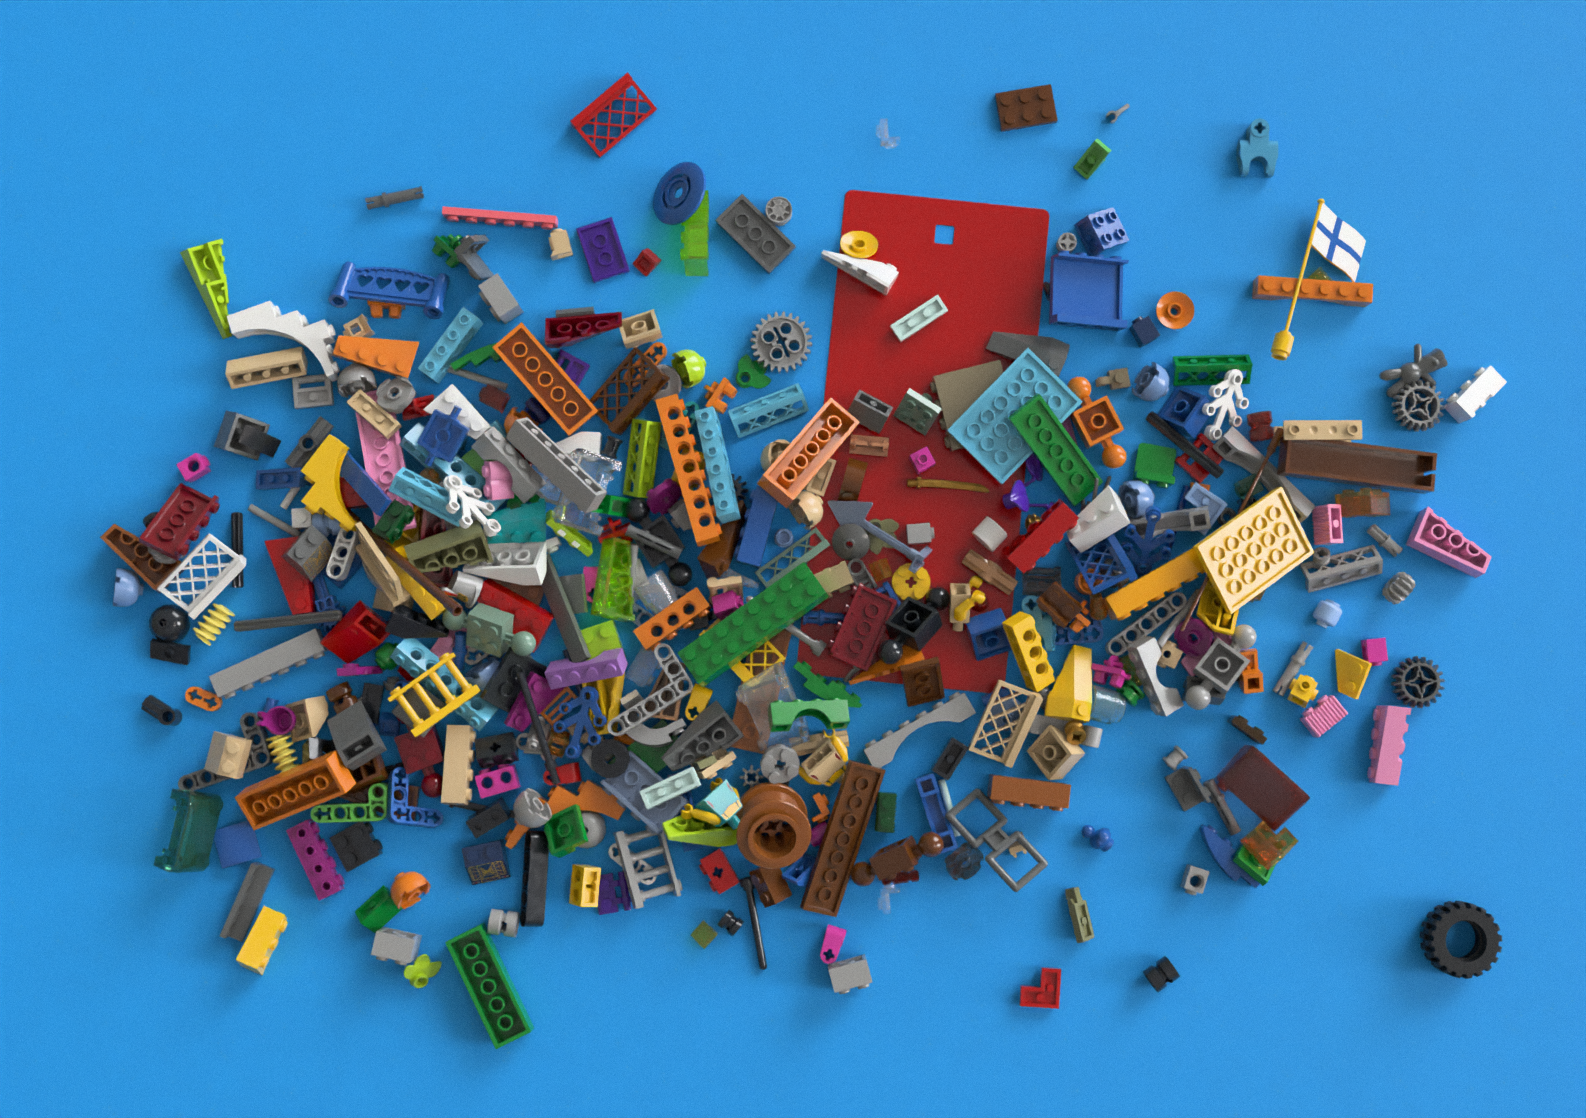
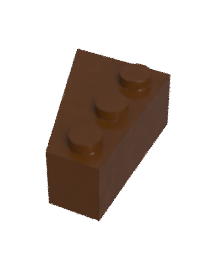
M381 754L355 770L348 768L356 782L349 792L354 794L388 779L389 776Z

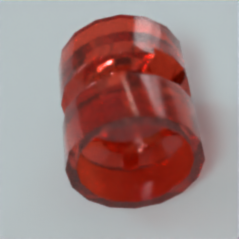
M1271 411L1246 415L1247 424L1251 427V430H1249L1250 442L1265 441L1273 438L1275 432L1274 427L1270 425L1273 422Z

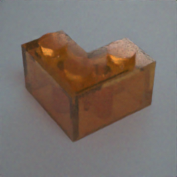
M1360 488V492L1342 490L1343 494H1335V503L1341 504L1342 518L1390 516L1389 492H1382L1381 489Z
M1264 821L1260 822L1240 840L1246 849L1267 870L1282 860L1298 842L1286 827L1275 834Z

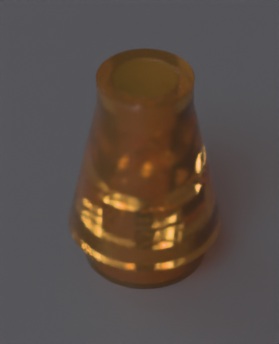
M1100 592L1094 595L1093 593L1090 594L1089 614L1094 620H1103L1108 614V608Z

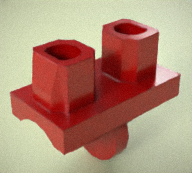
M434 395L414 398L402 412L403 420L430 416L423 409L434 400Z
M611 517L607 518L609 523L602 526L605 532L598 534L600 544L603 543L607 551L617 547L614 538L621 536L623 544L633 541V538L625 536L631 523L628 522L621 525L620 519L613 521Z

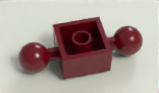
M396 717L400 723L406 725L403 721ZM434 724L424 738L421 735L415 737L411 732L412 728L406 725L408 733L394 737L406 773L411 774L422 770L424 774L421 782L423 793L430 798H437L442 794L443 776L435 773L433 765L444 762L445 751L436 725Z

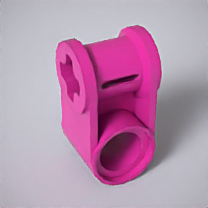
M584 567L583 574L585 577L587 601L599 603L603 598L604 567ZM593 589L599 593L598 596H595V599L589 596Z
M828 924L820 952L823 962L831 964L836 961L847 930ZM831 949L834 957L826 959V955L823 953Z

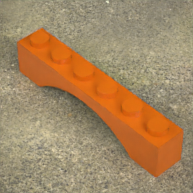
M1258 275L1253 280L1252 299H1293L1298 278ZM1302 279L1297 299L1328 301L1346 306L1366 307L1372 303L1373 284Z

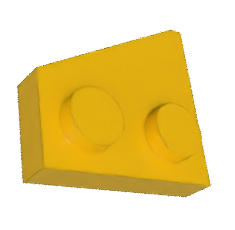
M1336 649L1338 692L1353 699H1358L1372 663L1343 650Z

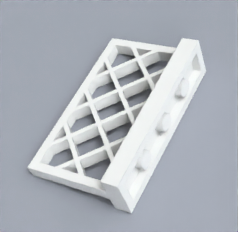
M209 533L157 587V590L186 610L188 615L195 619L244 569L246 558L241 554H236ZM210 540L216 545L217 551H205V544ZM220 554H228L233 559L228 563H221ZM206 555H217L218 563L206 564ZM194 556H203L204 564L192 565V558ZM204 568L205 577H193V569ZM207 568H219L217 576L207 575ZM190 569L191 578H179V572ZM206 581V587L201 590H195L194 582ZM180 582H191L192 590L181 591ZM168 583H177L178 591L170 592L164 587ZM193 594V601L189 605L181 600V595Z

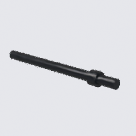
M524 672L518 673L516 675L546 762L544 763L546 771H549L553 785L559 784L561 782L556 770L557 764L552 758Z

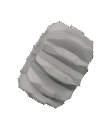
M1404 571L1398 572L1385 584V587L1382 589V595L1389 602L1399 604L1413 591L1416 585L1415 581Z

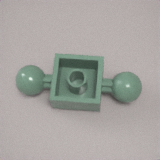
M480 602L468 613V617L464 610L459 616H453L447 609L443 613L442 621L447 629L458 631L466 628V645L501 658L511 646L517 655L527 656L536 647V640L531 633L520 631L513 634L514 615Z

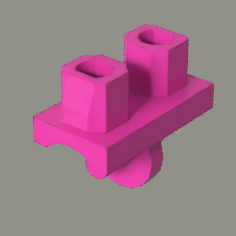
M1112 655L1109 660L1105 659L1104 665L1092 663L1091 669L1095 671L1093 681L1100 685H1105L1107 677H1111L1109 685L1121 689L1124 680H1130L1131 675L1120 669L1123 667V663L1115 655Z

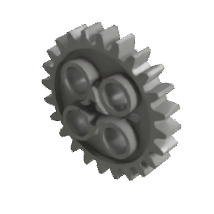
M785 311L782 312L781 316H778V313L775 312V317L773 318L767 314L768 320L766 321L761 318L762 326L756 324L758 331H752L756 338H751V342L755 343V345L751 346V350H757L753 356H760L758 364L764 361V369L771 366V372L777 368L778 374L781 373V369H785V372L788 373L789 367L795 371V365L797 364L801 367V359L807 361L805 354L811 353V350L807 347H812V343L808 342V340L812 339V335H806L810 329H803L805 321L798 323L799 316L792 319V313L785 317ZM788 326L791 332L784 334L781 332V328ZM773 328L778 330L781 340L785 341V348L790 357H786L782 345L778 344V337ZM767 334H771L774 337L771 342H766L763 338ZM791 343H797L799 345V349L796 351H792L789 348V345ZM779 351L782 353V357L775 359L772 357V353Z

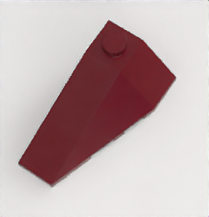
M622 312L546 318L545 344L548 348L568 347L622 326Z

